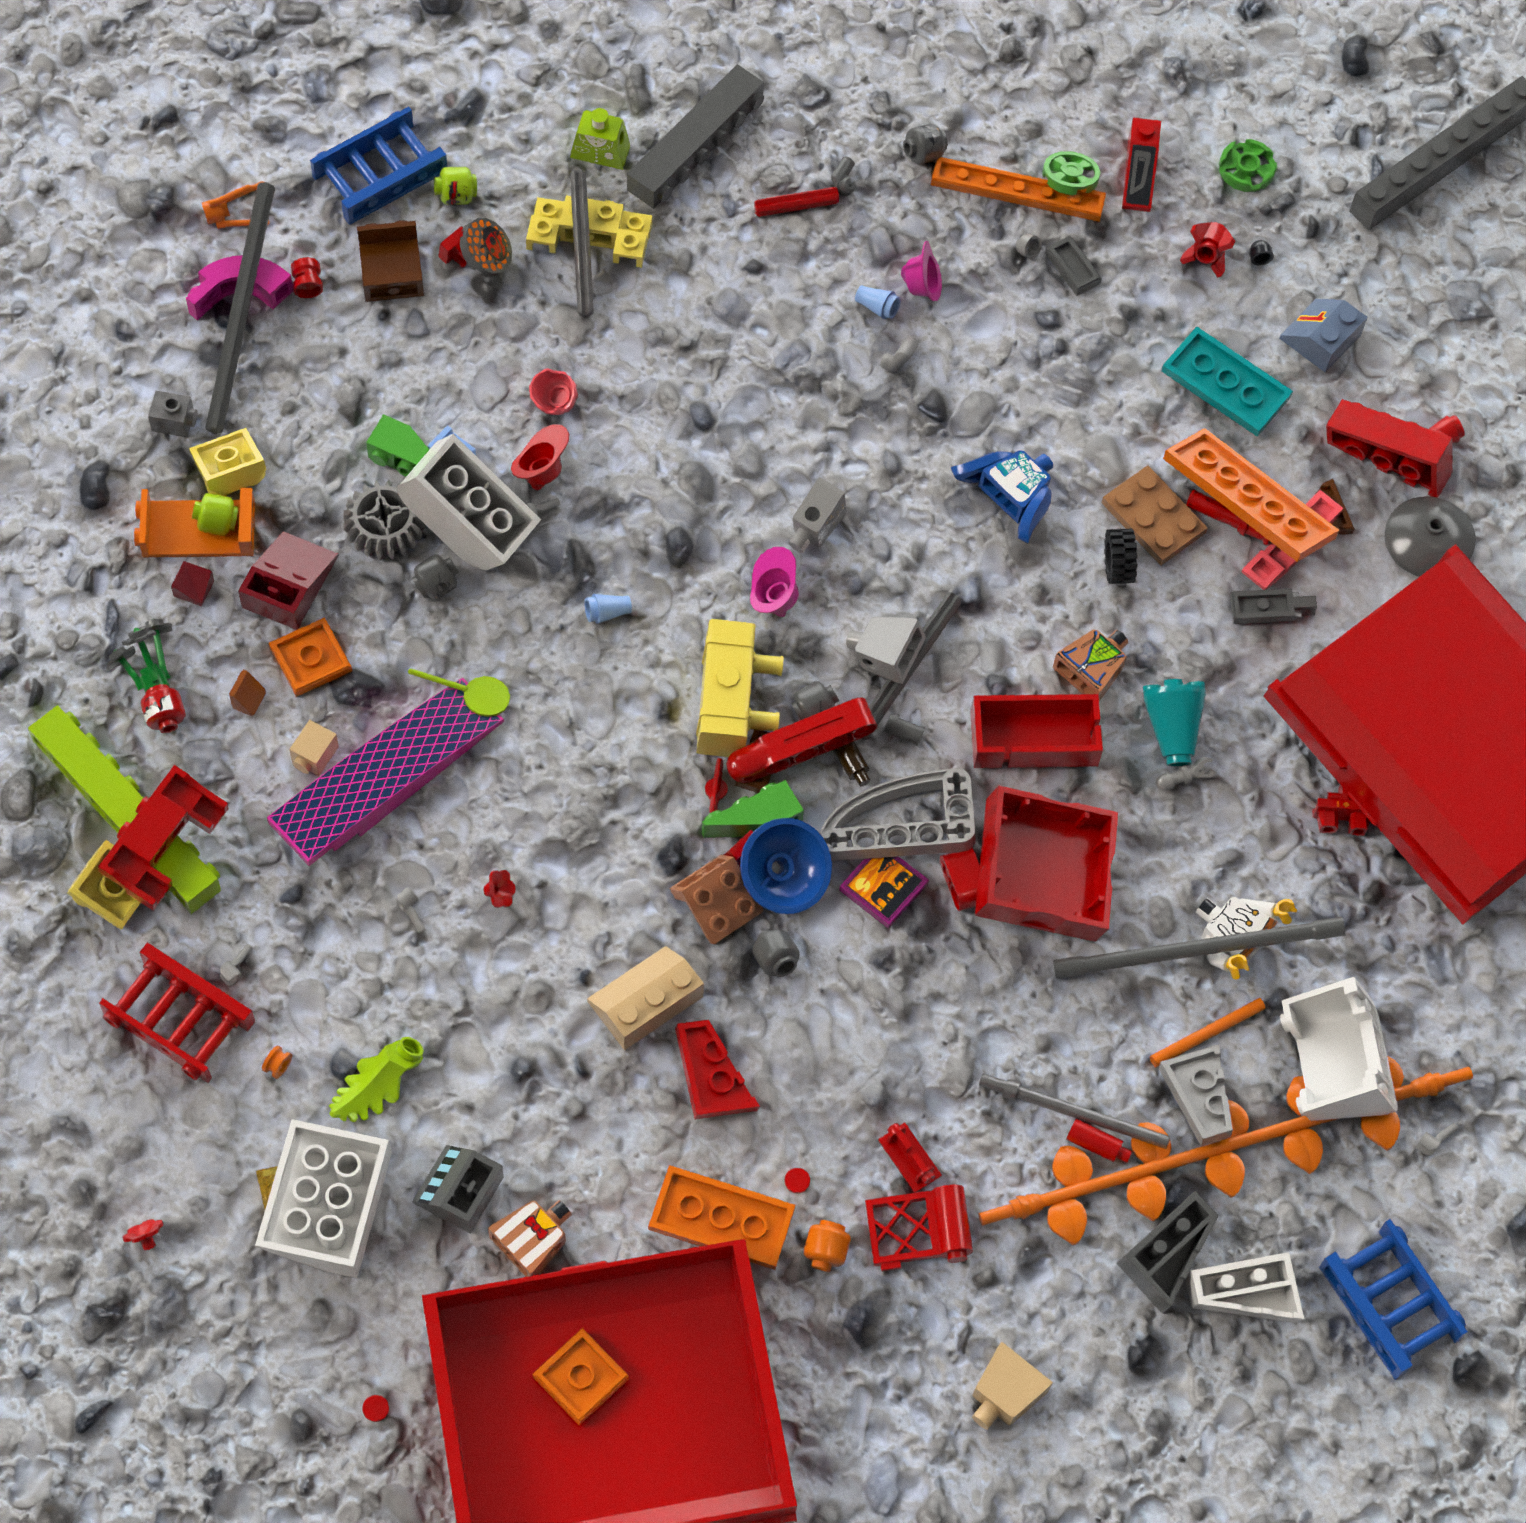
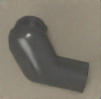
M846 156L841 159L831 175L834 187H837L838 193L843 196L850 195L856 188V183H852L851 178L848 177L855 163Z

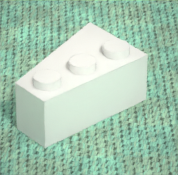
M1289 1252L1191 1270L1185 1279L1191 1308L1293 1323L1304 1319Z

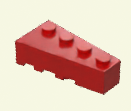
M1344 399L1340 401L1326 425L1328 444L1361 461L1365 457L1370 459L1377 467L1376 469L1386 474L1389 470L1405 477L1403 482L1413 488L1416 484H1419L1429 489L1427 495L1438 498L1453 473L1452 437L1447 436L1441 431H1433L1419 426L1415 422L1404 421L1386 412H1378L1364 407L1358 402H1350Z

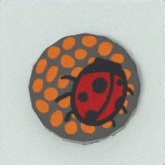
M477 218L464 226L462 230L464 231L463 236L460 238V248L467 264L473 270L477 269L479 272H482L480 275L485 277L496 276L505 271L512 261V248L505 231L495 221L488 218Z

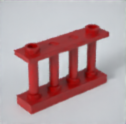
M147 942L139 952L144 970L116 1005L102 998L99 1002L104 1014L102 1017L111 1026L117 1029L120 1026L124 1027L183 1066L181 1070L193 1080L197 1081L198 1078H201L209 1083L212 1076L205 1064L233 1028L237 1029L239 1026L247 1032L255 1023L253 1012ZM161 975L170 981V987L140 1023L126 1012L154 977L158 978ZM187 992L196 998V1004L169 1039L166 1040L154 1032L153 1028L179 995H184ZM213 1009L222 1015V1022L198 1053L192 1057L178 1048L206 1011L211 1012Z

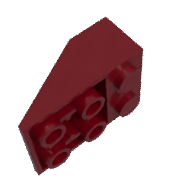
M283 531L252 565L241 584L238 593L242 608L298 630L337 560L338 553Z

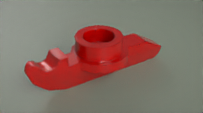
M718 758L716 761L714 778L710 779L705 785V793L710 799V813L718 810L719 801L728 792V786L722 780L724 768L722 758Z

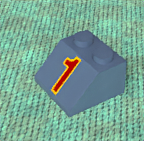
M1315 299L1280 335L1279 339L1323 372H1326L1361 336L1368 317L1345 300Z

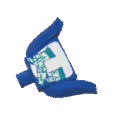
M1021 450L1015 453L996 451L951 467V471L957 480L967 483H979L978 486L1017 524L1019 523L1018 539L1027 544L1029 543L1032 532L1042 520L1051 504L1052 493L1049 488L1051 477L1047 472L1053 468V462L1049 456L1041 454L1033 460L1025 451Z

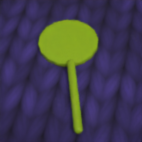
M412 668L408 670L410 675L464 691L463 698L466 706L480 716H497L504 712L509 705L510 694L508 688L502 681L494 677H477L465 686Z

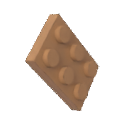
M1149 465L1102 498L1101 503L1125 529L1132 528L1134 530L1136 540L1160 566L1206 534L1208 528Z

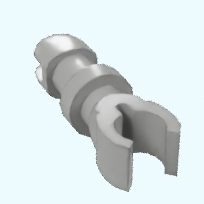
M1202 757L1190 767L1184 765L1179 767L1177 772L1162 774L1157 777L1156 786L1160 790L1167 791L1175 788L1174 785L1180 783L1185 785L1192 783L1194 778L1212 777L1217 773L1216 771L1210 769L1207 772H1203L1201 769H1203L1205 763L1212 762L1213 759Z

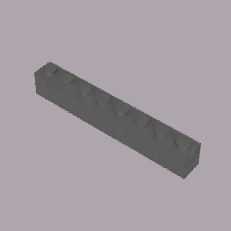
M1523 76L1519 77L1356 191L1349 212L1366 229L1371 230L1526 120V79Z

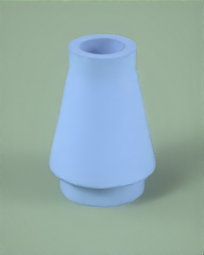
M863 285L858 288L855 295L856 302L862 304L882 319H893L901 303V298L896 296L894 291L869 288Z
M592 594V597L585 598L584 606L588 622L599 624L624 614H631L632 603L629 595Z

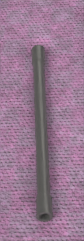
M1343 917L1315 920L1311 923L1086 957L1075 956L1053 960L1055 977L1059 979L1084 975L1088 972L1309 939H1327L1346 936Z

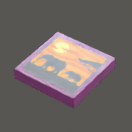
M899 856L864 859L840 885L839 891L889 929L928 885L929 879Z

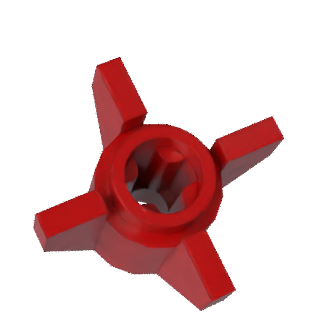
M1217 222L1193 225L1190 233L1196 242L1183 253L1180 259L1181 263L1186 264L1195 261L1197 258L1202 263L1211 264L1210 267L1217 278L1222 277L1225 271V250L1233 248L1235 244L1234 238L1225 226Z

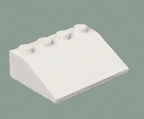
M292 1119L255 1247L326 1272L358 1278L392 1154L389 1140Z

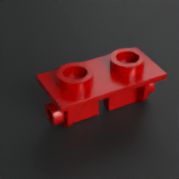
M905 1122L901 1125L894 1123L887 1129L888 1133L878 1139V1142L914 1193L942 1177L940 1171Z

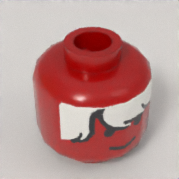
M159 684L149 688L140 701L147 726L153 730H160L161 733L175 731L186 717L179 691L167 684Z

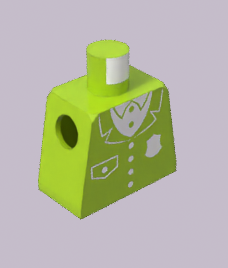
M603 108L583 111L570 158L623 170L630 150V141L624 120L620 117L608 115V112Z

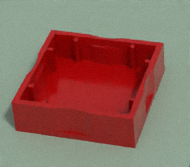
M998 785L986 799L975 916L1096 942L1109 930L1112 898L1111 864L1116 848L1118 812L1080 803L1058 802L1040 794Z

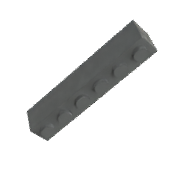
M737 64L627 173V191L653 209L661 201L665 202L671 196L673 189L679 183H684L689 178L691 171L698 164L702 165L709 157L710 152L716 146H721L727 139L728 134L734 128H739L752 110H757L764 101V82Z

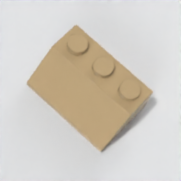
M665 946L588 997L587 1002L621 1047L626 1050L703 998L704 983L685 958Z

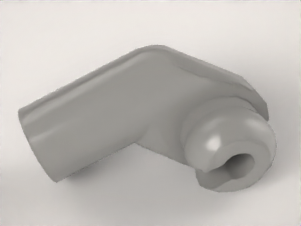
M912 336L906 337L894 356L890 353L884 354L880 362L881 368L887 369L890 373L897 372L915 352L918 346L916 338Z

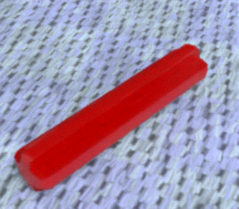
M829 187L758 199L754 201V210L756 216L761 217L839 203V193L837 187Z

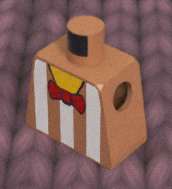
M533 1200L492 1224L488 1228L489 1238L525 1277L540 1275L565 1244L566 1236L559 1226L571 1217L572 1214L560 1200L547 1211Z

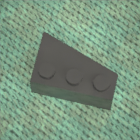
M1195 1191L1116 1264L1157 1309L1163 1313L1172 1306L1183 1281L1189 1274L1197 1254L1202 1249L1219 1215Z

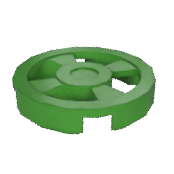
M1246 139L1245 143L1236 144V141H1234L1222 152L1219 161V172L1223 180L1232 188L1243 192H1256L1266 188L1273 181L1277 162L1275 163L1273 159L1274 153L1262 142ZM1242 149L1243 153L1240 154L1237 150ZM1263 155L1269 164L1260 165L1259 156ZM1236 169V171L1233 174L1231 172H1226V170ZM1258 173L1263 178L1262 182L1252 185L1251 177Z
M1060 151L1046 158L1042 176L1048 178L1047 184L1052 189L1063 194L1077 195V190L1086 189V193L1093 191L1098 185L1101 172L1098 164L1092 158L1073 151ZM1084 169L1093 170L1094 177L1083 176Z

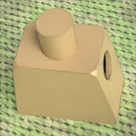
M1001 1342L972 1395L981 1403V1406L972 1415V1418L979 1426L986 1430L989 1429L997 1417L1007 1425H1012L1049 1392L1053 1382Z

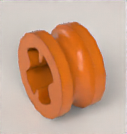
M278 1045L270 1051L262 1065V1071L266 1073L271 1071L272 1077L275 1079L280 1078L284 1074L293 1057L290 1052L283 1053L282 1047Z

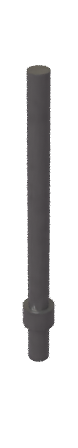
M983 1073L979 1082V1086L1002 1093L1004 1098L1013 1101L1020 1099L1165 1149L1170 1139V1136L1022 1087L1021 1082L1012 1079L1005 1081Z

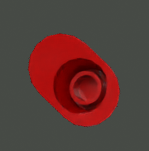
M553 424L538 431L512 462V474L517 478L525 479L537 491L554 481L561 473L562 463L560 456L569 442L570 434L567 428L562 425Z

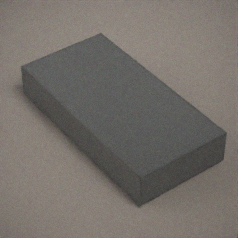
M1071 236L1046 247L1045 254L1076 296L1101 284V276Z

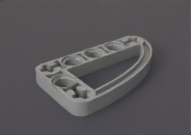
M958 768L923 772L884 782L848 799L830 814L820 832L829 848L832 861L963 852L971 849L975 844L976 837L970 775L967 771ZM956 781L960 782L961 794L954 793V782ZM943 789L945 820L843 828L859 814L882 803L912 794ZM956 805H963L968 809L960 815L950 811ZM963 832L965 838H958V833ZM926 833H934L938 836L937 840L931 843L924 842L920 838ZM943 833H947L948 840H944ZM896 835L906 838V841L900 845H894L889 842L890 838ZM865 837L875 841L870 847H861L857 842ZM848 840H851L852 847H848ZM831 842H837V847L831 848Z

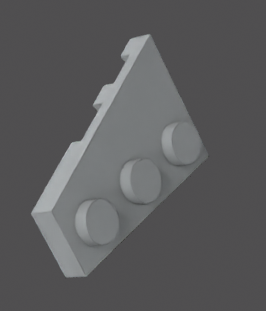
M1219 1044L1162 1061L1159 1067L1162 1076L1201 1146L1230 1138L1233 1131L1228 1096H1226L1224 1087L1225 1077L1223 1068H1221Z

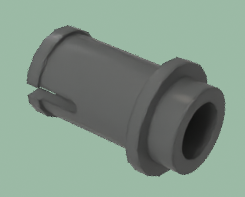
M890 714L884 728V732L889 733L888 737L894 735L918 746L925 727H920L899 718V714L897 716Z

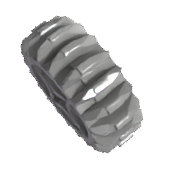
M388 479L385 486H380V483L376 480L373 488H369L364 484L363 493L354 491L353 500H347V510L343 512V528L347 533L348 541L354 543L357 552L364 549L367 557L376 553L379 560H381L383 554H388L393 560L394 552L398 551L404 556L406 553L405 547L414 549L416 545L415 540H421L422 530H424L426 525L401 500L397 491L399 484L396 487H392V483ZM381 513H384L385 519H387V527L384 526V521H381Z

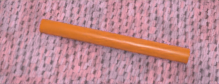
M1258 998L1150 1056L1151 1063L1154 1067H1158L1160 1062L1175 1058L1265 1010L1266 1007L1263 1000Z

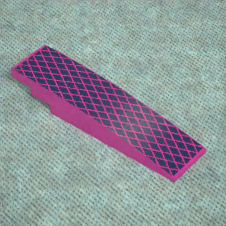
M461 678L458 681H456V683L467 686L468 682L464 678ZM447 687L325 772L268 816L267 821L300 858L310 866L330 849L338 850L356 834L360 837L501 725L504 719L500 715L486 717L472 712L465 704L463 698L464 691Z

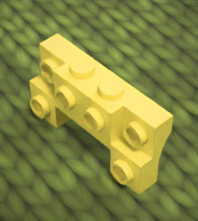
M566 195L565 201L537 197L534 214L531 215L527 232V250H532L534 243L549 245V253H556L559 235L560 241L574 243L571 196ZM587 198L590 245L614 249L613 263L619 264L620 257L636 259V267L642 268L652 229V215L624 211V204H618L614 201H599Z

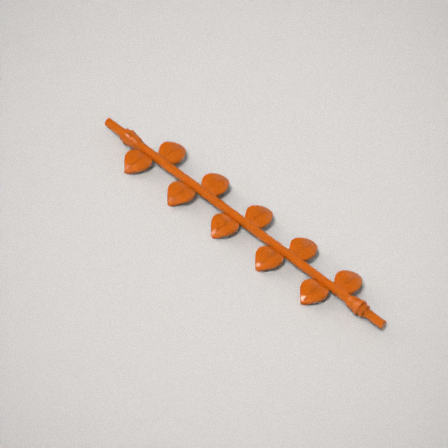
M1387 1056L1397 1101L1410 1097L1437 1096L1438 1092L1444 1091V1087L1473 1079L1471 1068L1465 1067L1441 1075L1438 1072L1433 1074L1429 1072L1423 1077L1420 1076L1414 1079L1410 1084L1401 1086L1404 1079L1403 1071L1396 1060ZM1303 1076L1294 1077L1288 1088L1286 1100L1291 1110L1300 1116L1298 1118L1247 1133L1249 1118L1246 1111L1236 1102L1228 1100L1233 1128L1230 1138L1169 1156L1171 1152L1170 1139L1165 1149L1132 1138L1131 1149L1134 1155L1144 1164L1091 1179L1093 1168L1086 1153L1074 1146H1062L1054 1158L1052 1172L1055 1178L1065 1186L1064 1188L1041 1195L1034 1193L1026 1194L1025 1196L1018 1195L1016 1199L1009 1200L1007 1205L978 1213L979 1220L982 1226L1011 1217L1014 1220L1019 1218L1024 1220L1030 1215L1040 1212L1044 1207L1051 1206L1047 1215L1049 1228L1071 1245H1076L1084 1235L1087 1214L1083 1205L1074 1198L1130 1182L1126 1193L1128 1203L1133 1209L1153 1222L1160 1217L1166 1201L1164 1184L1159 1178L1153 1176L1154 1174L1209 1158L1205 1166L1207 1180L1214 1187L1232 1198L1238 1194L1242 1187L1245 1167L1240 1157L1230 1151L1287 1135L1283 1143L1285 1156L1293 1164L1311 1174L1317 1169L1321 1161L1323 1144L1319 1135L1309 1128L1337 1119L1310 1121L1306 1116H1301L1297 1108L1296 1098L1300 1097V1090L1305 1088ZM1396 1112L1380 1116L1361 1117V1129L1367 1138L1388 1151L1398 1139L1400 1120ZM1149 1122L1138 1124V1126L1168 1136L1164 1129L1156 1124Z

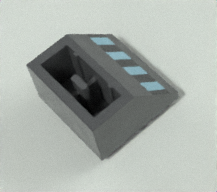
M446 1145L412 1202L471 1234L504 1178L503 1166L474 1150Z

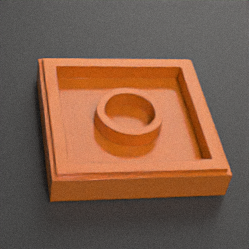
M325 617L269 642V648L296 697L352 672V666Z
M583 1328L532 1374L533 1378L579 1426L629 1380V1376Z

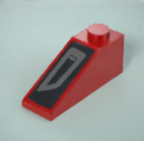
M1132 118L1127 145L1122 209L1151 211L1161 131V121Z

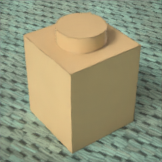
M309 719L289 749L293 766L305 774L311 772L319 777L339 748L337 734Z

